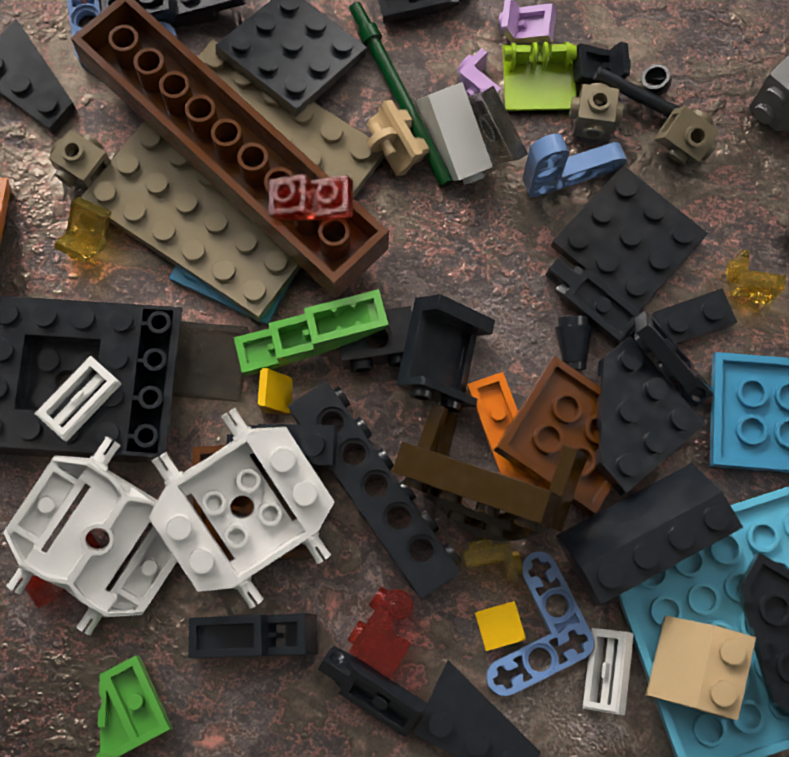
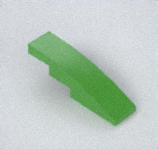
M379 289L304 308L305 314L268 323L269 329L234 337L243 376L246 377L260 373L262 368L275 369L301 361L388 328L389 324Z

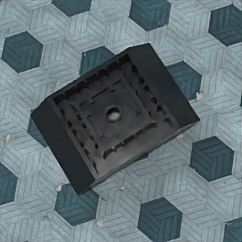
M0 296V454L51 458L54 456L90 458L95 455L107 436L112 439V442L104 452L105 454L114 441L121 445L110 461L139 463L152 461L157 457L160 458L161 454L167 452L182 307ZM92 356L121 385L66 442L35 413L59 389L61 378L64 375L73 374ZM93 370L50 417L54 419L97 372ZM104 380L100 384V386L61 425L62 428L86 404V402L107 382L106 380Z

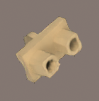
M392 100L384 101L379 112L366 123L372 133L367 142L368 148L371 152L383 151L396 176L405 175L415 163L420 162L429 152V147L425 140L414 138L409 130L412 127V118L406 109L398 110Z

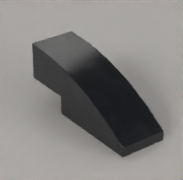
M256 614L189 618V658L318 654L317 614Z

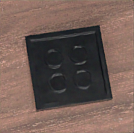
M270 0L215 45V54L289 113L297 117L309 104H312L363 59L367 47L306 0Z
M622 165L553 240L551 246L574 266H579L583 270L588 268L640 311L705 239L708 233L627 167Z

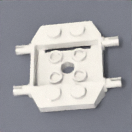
M233 408L229 413L237 425L233 423L228 413L222 415L221 418L232 432L234 440L184 473L182 470H177L167 452L161 454L160 458L157 457L152 460V463H154L164 478L166 486L148 518L198 592L234 588L239 591L249 609L255 607V601L259 604L264 599L252 583V575L300 543L306 545L317 564L323 562V559L316 550V547H318L325 559L331 556V553L318 536V531L332 508L334 500L286 427L251 429L250 426H246L236 408ZM252 453H255L296 516L294 520L290 518L250 457ZM190 493H192L233 555L234 559L230 562L186 497ZM238 496H247L253 501L254 508L248 516H236L230 508L232 500Z
M107 436L95 455L90 458L54 456L3 532L19 564L18 570L6 586L12 591L20 578H23L15 590V593L21 595L33 575H37L49 583L64 588L89 608L76 626L81 632L86 627L85 634L87 635L92 634L102 616L142 615L177 563L176 558L154 525H152L110 590L106 589L149 522L152 524L148 517L157 502V499L108 470L107 464L121 445L114 441L105 454L104 452L112 442V439ZM85 483L90 485L91 487L46 553L41 550ZM94 528H102L110 536L109 543L101 549L91 547L86 541L87 533Z

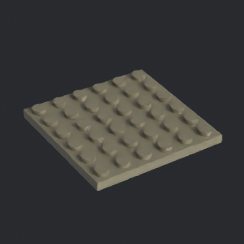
M212 39L198 58L354 199L385 158L384 152H371L367 146L370 137L314 102L309 104L297 117L293 116L215 54V45L218 42ZM145 121L80 198L83 205L178 268L183 269L195 277L196 280L258 321L262 320L301 268Z

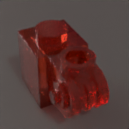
M381 586L369 604V607L375 610L366 624L359 620L347 641L353 644L349 650L351 654L390 678L411 645L409 641L394 632L392 623L394 619L404 620L411 615L413 600L406 591L401 589L390 591Z

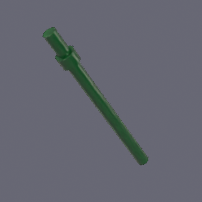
M354 2L348 9L359 28L357 34L362 44L369 48L400 110L406 109L411 116L412 127L410 129L414 137L424 139L428 145L429 152L425 158L440 187L449 186L454 180L381 42L382 34L376 23L370 21L361 2Z

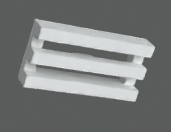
M90 356L35 414L67 442L116 391L121 383ZM95 370L97 374L52 419L50 415ZM104 380H106L107 382L86 402V404L62 428L61 425L100 386V384Z
M592 628L591 633L594 639V646L588 656L582 709L625 716L634 633ZM604 638H608L605 662H603L601 674L603 678L601 702L597 703Z

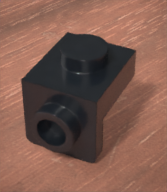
M619 42L610 50L581 43L576 46L577 57L576 60H573L575 83L588 85L598 83L593 80V77L599 67L624 79L630 75L631 60L629 58L628 43Z

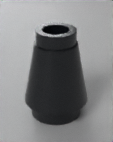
M588 316L559 317L555 332L562 361L576 371L586 370L592 325L588 323Z

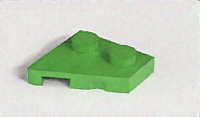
M136 655L100 674L99 695L102 702L98 710V727H101L100 752L97 753V757H120L173 729L140 655Z

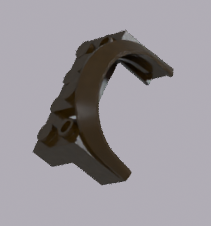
M435 404L431 406L418 446L402 441L392 472L405 477L403 485L436 496V505L443 508L447 514L446 517L451 518L457 525L469 533L493 541H518L539 533L547 535L549 528L562 532L579 479L588 459V456L578 449L564 445L549 490L451 458L450 449L458 415L449 412V409ZM463 498L477 502L475 509L473 510Z

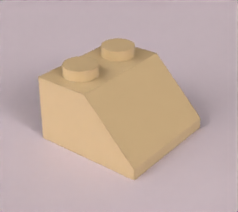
M664 616L646 695L721 718L738 720L756 637L715 625Z

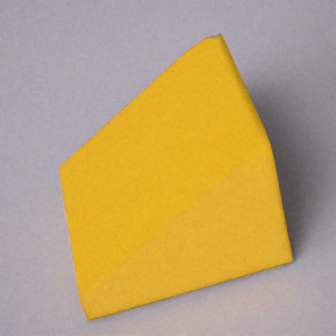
M262 368L260 370L258 406L264 414H290L288 405L292 403V378L274 370Z
M515 601L475 612L485 651L526 640Z

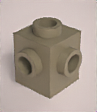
M603 83L583 84L579 97H572L569 119H575L572 136L608 141L613 126H620L624 104L618 103L619 89L610 88Z
M683 106L672 111L654 140L668 149L666 152L668 157L679 164L685 165L686 162L689 164L697 163L701 160L705 161L717 146V142L714 140L720 133V130L712 125L713 119L706 113L697 109L693 112L688 107Z
M69 130L64 138L56 141L52 147L51 155L48 157L56 169L54 175L61 182L71 188L76 184L84 190L91 186L111 162L107 153L102 150L103 146L96 139L88 134H84L81 137L72 130Z

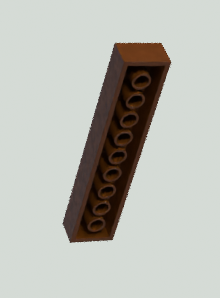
M116 0L71 37L80 61L332 297L336 299L389 249L388 229L135 0Z

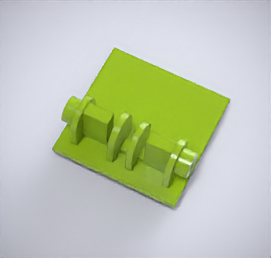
M537 42L526 45H516V43L502 45L505 111L570 110L572 97H576L573 76V60H576L577 57L576 45L569 42L564 44H548V42L537 44Z

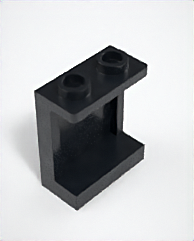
M442 294L415 298L396 386L411 391L410 396L414 399L436 401L439 403V406L449 409V412L459 413L462 408L476 407L478 399L465 394L477 336L493 334L495 320Z

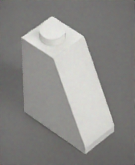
M463 82L415 100L433 142L453 180L462 179L464 185L484 178L483 171L493 166Z

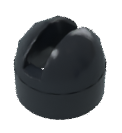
M653 64L647 67L641 76L643 88L658 96L667 93L671 86V74L665 65Z

